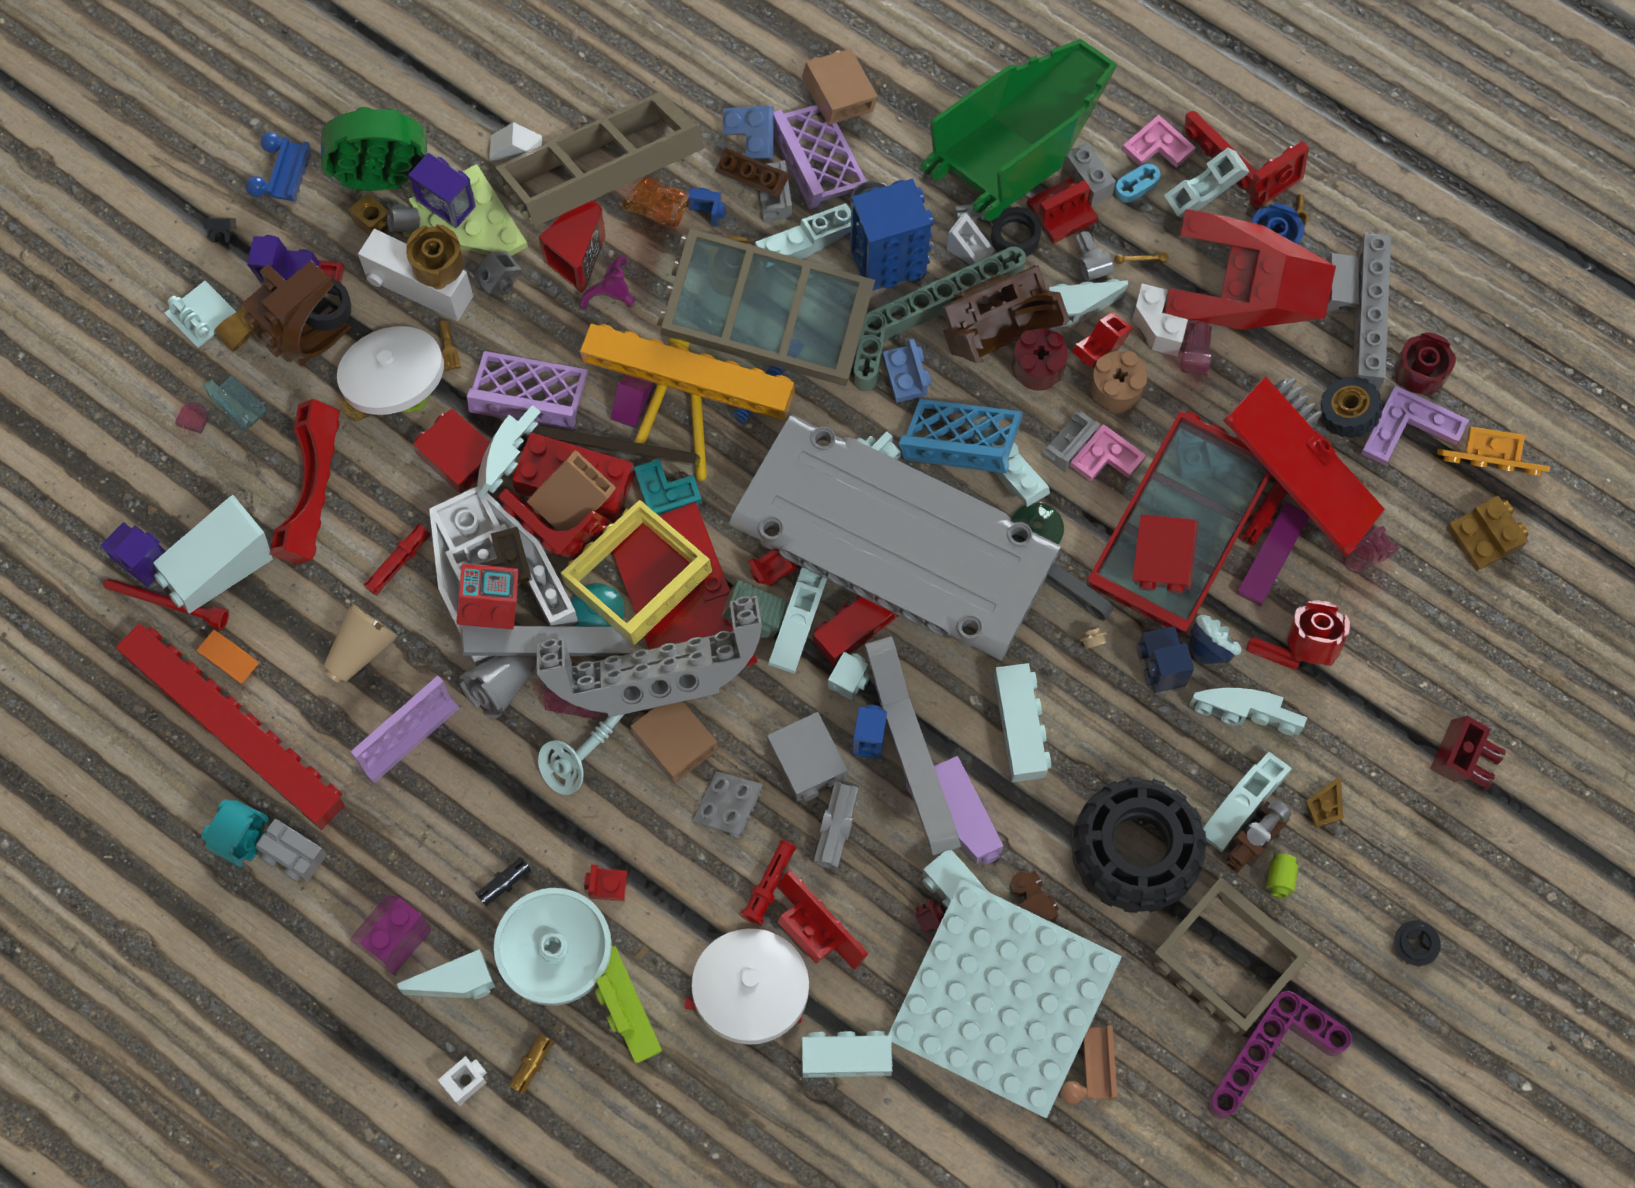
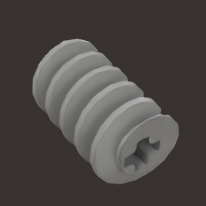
M1295 378L1290 380L1282 379L1273 384L1312 428L1318 423L1322 412H1311L1316 405L1315 403L1305 404L1309 399L1308 394L1299 397L1303 388L1299 386L1293 389L1292 386L1297 381Z

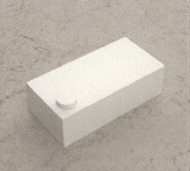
M374 229L358 253L367 281L376 287L383 286L458 321L473 298L467 272L462 270L460 276L443 289L439 290L420 283L412 274L406 254V243Z

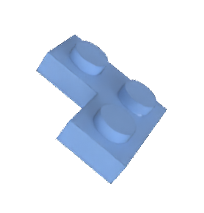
M773 107L723 108V134L727 136L746 135L745 156L755 160L773 159Z

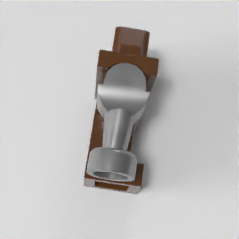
M1276 799L1271 803L1267 801L1256 814L1261 821L1250 824L1246 831H1241L1229 848L1232 852L1224 863L1237 874L1246 864L1250 867L1254 865L1264 849L1290 820L1288 818L1292 813L1282 802Z

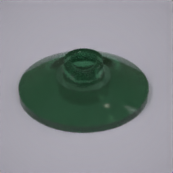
M1033 503L1028 507L1024 505L1011 518V522L1025 523L1031 528L1032 532L1056 544H1059L1063 538V520L1059 513L1049 505L1043 503ZM1036 521L1041 522L1043 526L1036 528L1033 523ZM1016 535L1017 537L1025 541V539L1022 536Z

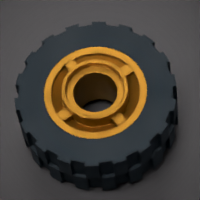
M1356 376L1354 378L1344 377V379L1334 381L1322 394L1321 411L1324 424L1330 428L1332 433H1336L1340 437L1354 438L1356 436H1364L1367 432L1370 433L1379 424V419L1382 417V403L1379 390L1377 391L1376 386L1373 383L1371 384L1369 380L1365 378L1360 379ZM1349 406H1356L1352 409L1347 408Z

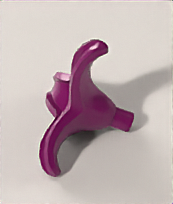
M620 256L613 261L605 272L604 280L585 291L580 302L582 309H587L589 300L598 295L622 300L628 307L636 301L629 293L628 286L624 280V272L620 267L621 265H627L626 257Z

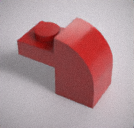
M1112 312L1098 321L1091 335L1077 343L1072 353L1082 363L1092 369L1099 358L1110 352L1118 351L1133 328Z

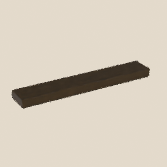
M540 426L537 433L538 435L568 444L699 467L701 459L698 454L546 426Z

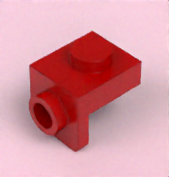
M777 548L771 550L759 560L752 558L748 561L752 568L750 574L753 579L759 584L771 587L797 569L796 565L784 558Z

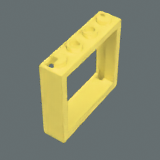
M639 500L629 510L626 508L622 517L614 524H609L595 542L587 544L581 555L575 560L569 561V566L561 572L566 587L631 644L635 645L712 572L710 559ZM644 523L690 564L626 623L583 586L580 581L636 528Z

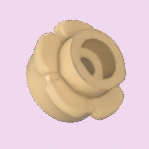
M1100 628L1083 632L1085 638L1080 639V642L1084 643L1085 649L1106 644L1105 635L1107 633H1101Z

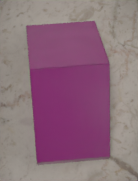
M629 375L618 383L611 420L636 428L655 383Z

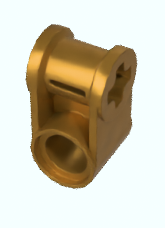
M242 307L232 316L222 321L214 330V333L232 352L243 346L253 336L249 331L251 326L243 318L245 312Z

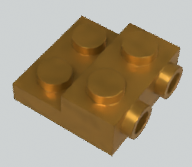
M1499 496L1478 505L1472 512L1452 521L1447 526L1476 571L1522 549L1528 542L1527 528L1523 523L1515 521L1512 516L1513 508L1507 500L1502 501Z

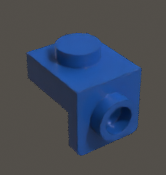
M690 188L688 196L689 210L711 213L712 226L718 227L719 218H724L726 206L725 203L721 202V192L710 191L706 188Z

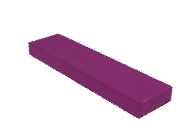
M1285 503L1238 589L1237 595L1260 607L1262 606L1309 518L1306 512Z

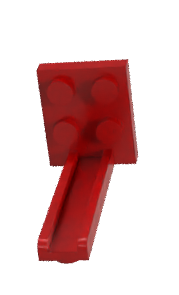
M1190 111L1186 114L1184 131L1188 138L1194 139L1201 146L1202 151L1207 156L1214 158L1226 148L1236 151L1196 111ZM1303 141L1295 146H1290L1276 159L1268 160L1258 171L1238 153L1250 173L1236 182V185L1250 195L1249 204L1255 210L1304 178L1309 146Z

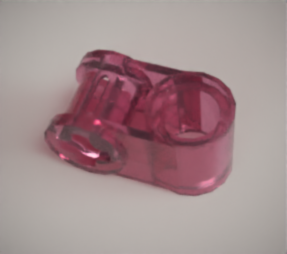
M1380 526L1360 540L1351 554L1344 557V564L1350 571L1359 573L1378 562L1388 559L1400 547L1397 544L1394 545L1385 533V526ZM1355 553L1361 554L1364 559L1357 558Z

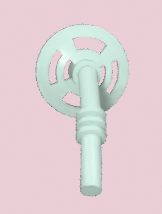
M625 714L613 717L608 716L604 722L600 721V726L595 727L596 731H591L592 736L576 751L568 744L559 740H553L544 744L539 752L538 765L547 785L562 795H570L578 791L583 782L581 761L600 743H604V738H609L608 733H613V727ZM553 749L555 752L551 756L550 763H548L549 753ZM555 772L565 779V785L557 781L552 773Z

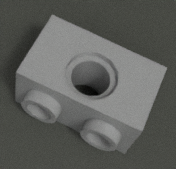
M1088 142L1071 150L1064 161L1062 170L1068 178L1072 177L1076 184L1086 180L1090 186L1088 202L1091 207L1112 197L1116 181Z

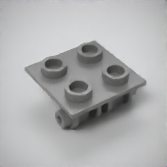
M716 771L693 822L728 832L729 837L738 840L739 836L744 834L743 830L746 826V821L751 819L749 814L755 810L754 806L757 799L761 797L760 790L763 785Z

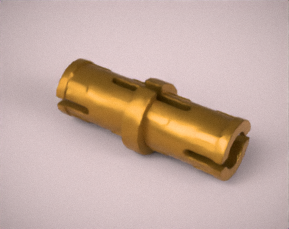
M538 1033L527 1055L521 1057L520 1061L522 1063L508 1086L524 1095L537 1071L541 1072L543 1068L541 1064L555 1043Z

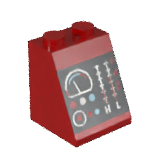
M594 200L562 214L539 236L544 263L581 293L586 289L606 237L605 223L602 215L603 210Z

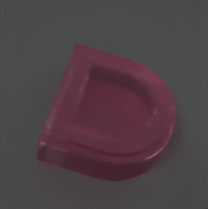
M195 402L188 403L180 410L175 424L178 427L202 434L208 421V414L201 404Z

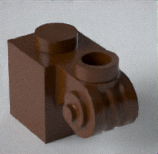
M1035 871L1030 874L1027 872L1016 873L1011 880L1010 891L1016 897H1025V901L1018 906L1052 923L1055 922L1059 915L1057 913L1059 910L1058 905L1051 895L1046 896L1043 890L1040 889L1043 883Z

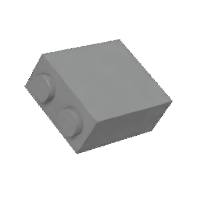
M818 712L767 735V744L796 802L802 799L804 801L812 800L820 794L819 791L828 787L833 789L835 780L845 781L847 779L848 770Z

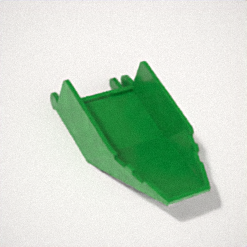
M1082 39L1052 49L1051 54L1038 58L1036 55L1028 58L1029 62L1016 67L1015 64L1005 67L933 118L930 122L933 151L921 163V171L925 174L931 171L930 177L934 181L944 178L949 170L982 194L973 203L972 210L976 213L984 210L983 218L991 221L994 218H998L1003 210L1061 169L1117 68V63Z

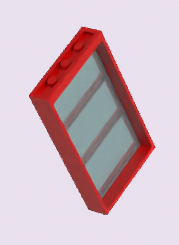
M1180 410L1087 580V586L1166 628L1175 626L1177 634L1185 637L1272 474L1238 436L1234 438L1226 434V430L1217 424L1212 423L1208 425L1202 422L1201 417L1193 412L1187 411L1185 413ZM1140 515L1197 520L1199 528L1191 590H1184L1183 593H1171L1167 591V588L1156 587L1155 591L1139 589V585L1134 583L1132 579Z

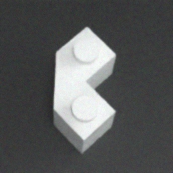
M1142 284L1132 322L1137 329L1139 328L1142 331L1151 350L1178 356L1188 319L1162 313L1168 290Z

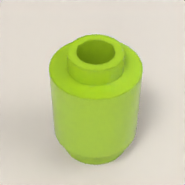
M1282 853L1274 854L1273 860L1269 864L1266 889L1271 892L1272 896L1288 898V895L1295 893L1299 868L1296 864V857Z

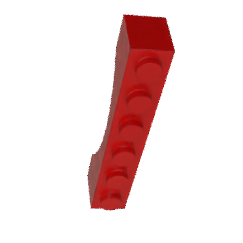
M316 399L303 402L297 408L293 430L298 439L303 459L302 488L299 499L291 514L282 524L274 529L269 554L295 565L313 560L316 553V538L321 527V511L326 500V484L330 477L329 468L331 457L335 451V435L339 428L340 410Z

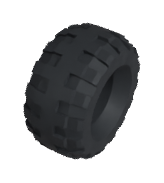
M1128 777L1126 780L1114 781L1105 785L1085 803L1077 817L1072 833V860L1075 870L1078 871L1082 879L1083 885L1089 892L1092 891L1104 904L1124 909V912L1137 913L1149 911L1150 913L1174 904L1193 886L1202 870L1206 857V831L1203 830L1202 818L1196 807L1193 808L1186 800L1187 797L1178 789L1174 791L1165 786V782L1156 779L1150 781L1142 780L1141 777ZM1129 820H1141L1157 828L1166 843V852L1163 859L1156 865L1148 867L1136 866L1125 861L1118 854L1113 844V834L1119 824Z

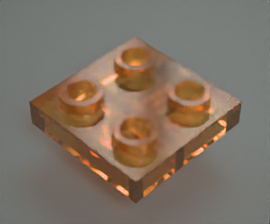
M644 177L624 198L622 208L676 228L682 219L685 208L689 205V194L679 188L661 184L656 179Z

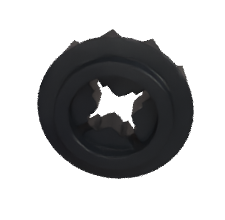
M1419 920L1408 921L1395 932L1393 945L1397 951V956L1401 957L1406 964L1417 967L1425 966L1432 963L1439 955L1441 949L1440 937L1437 931L1428 923ZM1421 934L1420 944L1424 949L1419 948L1412 953L1413 944L1409 942V939L1414 940Z

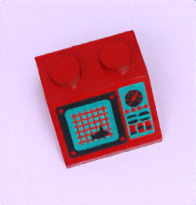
M462 563L456 625L514 630L518 568Z

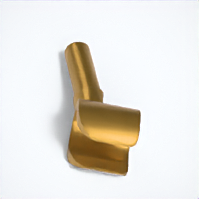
M1299 194L1296 212L1298 213L1297 216L1303 219L1305 227L1309 215L1303 209L1304 195Z

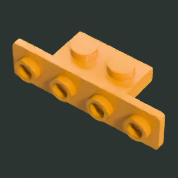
M1469 426L1464 453L1438 449L1437 454L1443 455V461L1460 463L1462 458L1471 460L1470 465L1487 467V463L1498 464L1497 469L1514 472L1515 467L1525 468L1524 473L1541 476L1542 471L1550 472V466L1521 462L1525 435Z

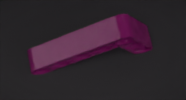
M1291 991L1281 992L1271 1002L1208 1101L1210 1113L1218 1119H1225L1238 1109L1288 1029L1329 1056H1338L1350 1047L1352 1042L1350 1031ZM1285 1000L1290 1003L1292 1012H1283L1279 1007V1001ZM1305 1017L1315 1020L1317 1024L1316 1030H1310L1305 1026ZM1265 1024L1275 1027L1277 1031L1276 1037H1269L1265 1034ZM1330 1034H1336L1341 1038V1047H1335L1331 1044ZM1249 1048H1255L1260 1052L1261 1061L1255 1062L1250 1059L1248 1055ZM1234 1072L1244 1075L1246 1079L1245 1086H1239L1234 1083L1232 1079ZM1223 1096L1229 1100L1230 1109L1228 1111L1218 1107L1217 1097Z

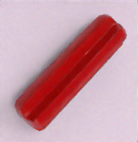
M1251 637L1246 647V651L1293 670L1297 669L1300 661L1295 660L1291 656L1290 650L1256 637Z

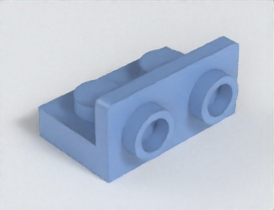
M909 339L908 346L883 351L882 358L895 402L898 403L927 396V388L931 385V379L928 370H923L921 362H924V356L921 346L917 347L915 340Z

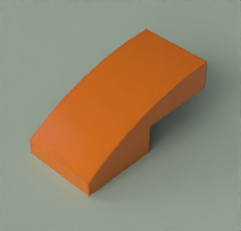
M213 630L196 650L217 669H221L240 685L259 664L252 656L216 630Z

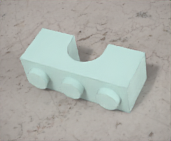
M1226 148L1206 163L1208 168L1202 174L1192 180L1182 181L1164 195L1178 217L1183 218V213L1186 209L1200 210L1250 173L1236 151Z

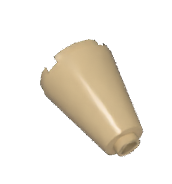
M352 604L347 611L323 665L328 669L325 674L337 683L341 679L347 682L393 643L397 635L380 621L370 616L366 611Z

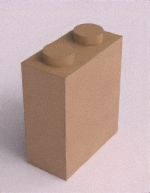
M852 49L835 51L831 55L821 58L815 57L806 62L802 79L828 125L873 112L878 96Z
M575 450L532 494L527 503L532 506V509L537 514L542 515L552 525L554 530L566 531L576 527L592 510L596 511L610 497L616 487Z
M683 701L654 707L648 713L642 712L633 720V725H631L632 735L674 784L718 750L716 739Z

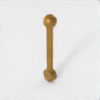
M1160 252L1158 255L1127 257L1118 254L1115 256L1114 261L1119 265L1123 262L1158 260L1160 263H1166L1168 254Z

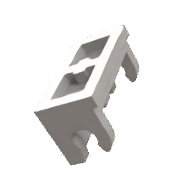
M785 160L767 164L787 173ZM788 180L779 199L759 191L764 222L792 218V203Z
M1331 253L1326 261L1335 265L1336 269L1327 311L1348 313L1349 307L1356 308L1359 305V257Z
M1078 411L1050 445L1043 450L1041 455L1065 473L1070 467V462L1098 431L1100 423L1094 421L1083 412Z

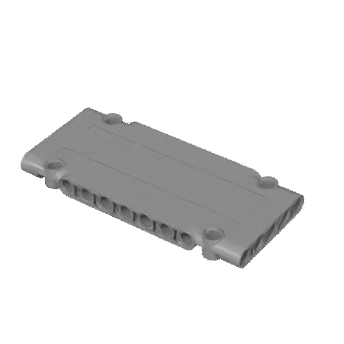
M793 414L790 415L729 522L731 527L759 539L765 548L779 549V553L787 560L943 637L951 635L962 646L975 647L1000 661L1006 655L1061 549V545L1032 532L1027 524L1011 522V518L1006 513L853 438L843 437L842 439L836 436L829 427H817ZM825 440L829 442V445L820 446L817 442ZM769 529H774L778 531V534L768 536L765 532ZM1019 535L1022 536L1025 539V541L1019 543L1014 541L1012 537ZM971 627L975 629L976 634L967 635L962 629Z

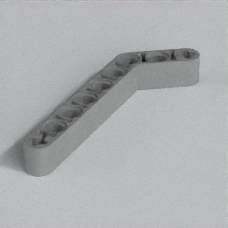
M890 636L866 643L864 646L882 710L887 711L886 724L932 855L959 848L961 847L959 836L911 704L893 638Z

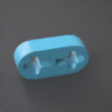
M1144 164L1121 177L1115 188L1117 199L1124 203H1130L1153 190L1158 185L1160 179L1159 169L1153 164ZM1144 174L1146 176L1152 175V180H1150L1149 178L1143 180ZM1123 186L1127 189L1132 187L1131 193L1128 190L1123 192Z

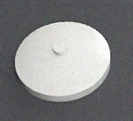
M407 326L388 327L364 336L348 349L338 366L337 383L344 399L355 409L375 415L393 414L417 405L433 392L441 380L444 370V359L435 339L425 331Z
M761 929L736 930L713 941L699 957L692 977V995L700 1018L720 1037L740 1044L765 1043L785 1034L801 1017L809 993L808 972L801 955L792 944L781 936Z

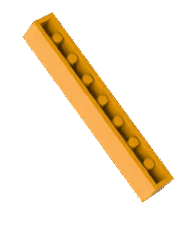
M591 323L580 350L584 363L783 421L786 420L795 395L794 382L785 376L777 375L775 377L766 374L758 368L747 369L740 367L738 363L730 360L725 362L719 361L709 354L700 353L699 355L690 352L682 346L671 347L665 345L658 339L651 338L647 340L640 338L637 334L630 331L619 332L606 324L595 325Z

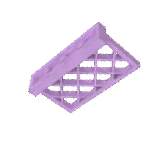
M817 105L783 114L782 110L773 112V137L809 209L819 207L821 201L852 193L859 184L866 182L838 124L834 123L828 126L826 121L823 124L811 119L813 114L821 112ZM796 119L805 124L802 130L792 127L789 121ZM807 125L820 129L819 136L816 137L806 133ZM824 132L834 135L837 139L836 143L832 144L821 139ZM801 138L815 143L812 151L801 147L799 143ZM818 145L832 150L829 158L815 153ZM835 152L846 157L847 162L845 165L832 160ZM811 159L824 163L823 171L812 168L810 165ZM828 166L842 171L839 179L825 173ZM848 173L855 176L858 182L850 184L842 179L844 174ZM823 179L836 186L833 190L824 192L820 183Z
M484 351L473 387L469 389L467 395L469 412L504 419L511 415L519 421L533 405L541 411L535 420L538 425L573 431L576 424V413L588 376V369ZM488 361L500 363L502 367L490 373L487 364ZM521 366L525 367L528 372L516 377L512 369ZM548 371L552 372L554 377L542 382L538 374ZM507 373L512 380L500 386L495 378ZM570 375L580 377L579 382L570 387L563 380ZM533 377L538 385L526 391L521 383ZM489 381L495 386V389L490 392L479 390L481 385ZM559 382L564 390L552 395L547 387ZM517 386L522 393L517 396H509L504 391ZM543 390L548 397L543 401L533 400L531 396ZM567 395L573 400L571 407L559 405L557 400Z
M436 676L351 751L355 758V764L373 783L377 782L459 709L458 705L451 699L444 681L439 676Z

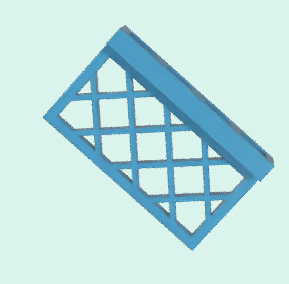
M919 399L906 436L902 435L899 446L904 460L1007 473L1009 467L1008 457L1023 417L1022 412ZM924 409H933L937 412L927 419H924L922 416ZM953 412L962 414V417L951 423L946 418V416ZM979 415L988 418V420L977 426L972 421V419ZM942 419L946 426L933 431L929 425ZM1003 419H1013L1012 424L1003 429L997 424ZM967 422L972 429L959 435L955 428ZM993 425L997 432L984 438L981 431ZM924 428L929 432V435L923 438L914 437L915 433ZM950 431L955 436V438L949 441L939 440L940 436ZM974 435H977L981 440L976 444L964 442ZM1000 438H1003L1005 441L1003 448L991 447L989 445Z

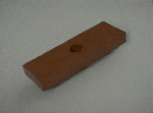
M725 148L715 172L778 199L790 176L785 171L728 148Z

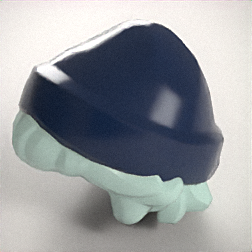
M1199 615L1190 631L1192 634L1191 650L1193 656L1201 664L1229 663L1236 655L1241 653V646L1238 642L1232 641L1228 636L1229 628L1227 626L1221 627L1219 620H1211V617L1207 615Z

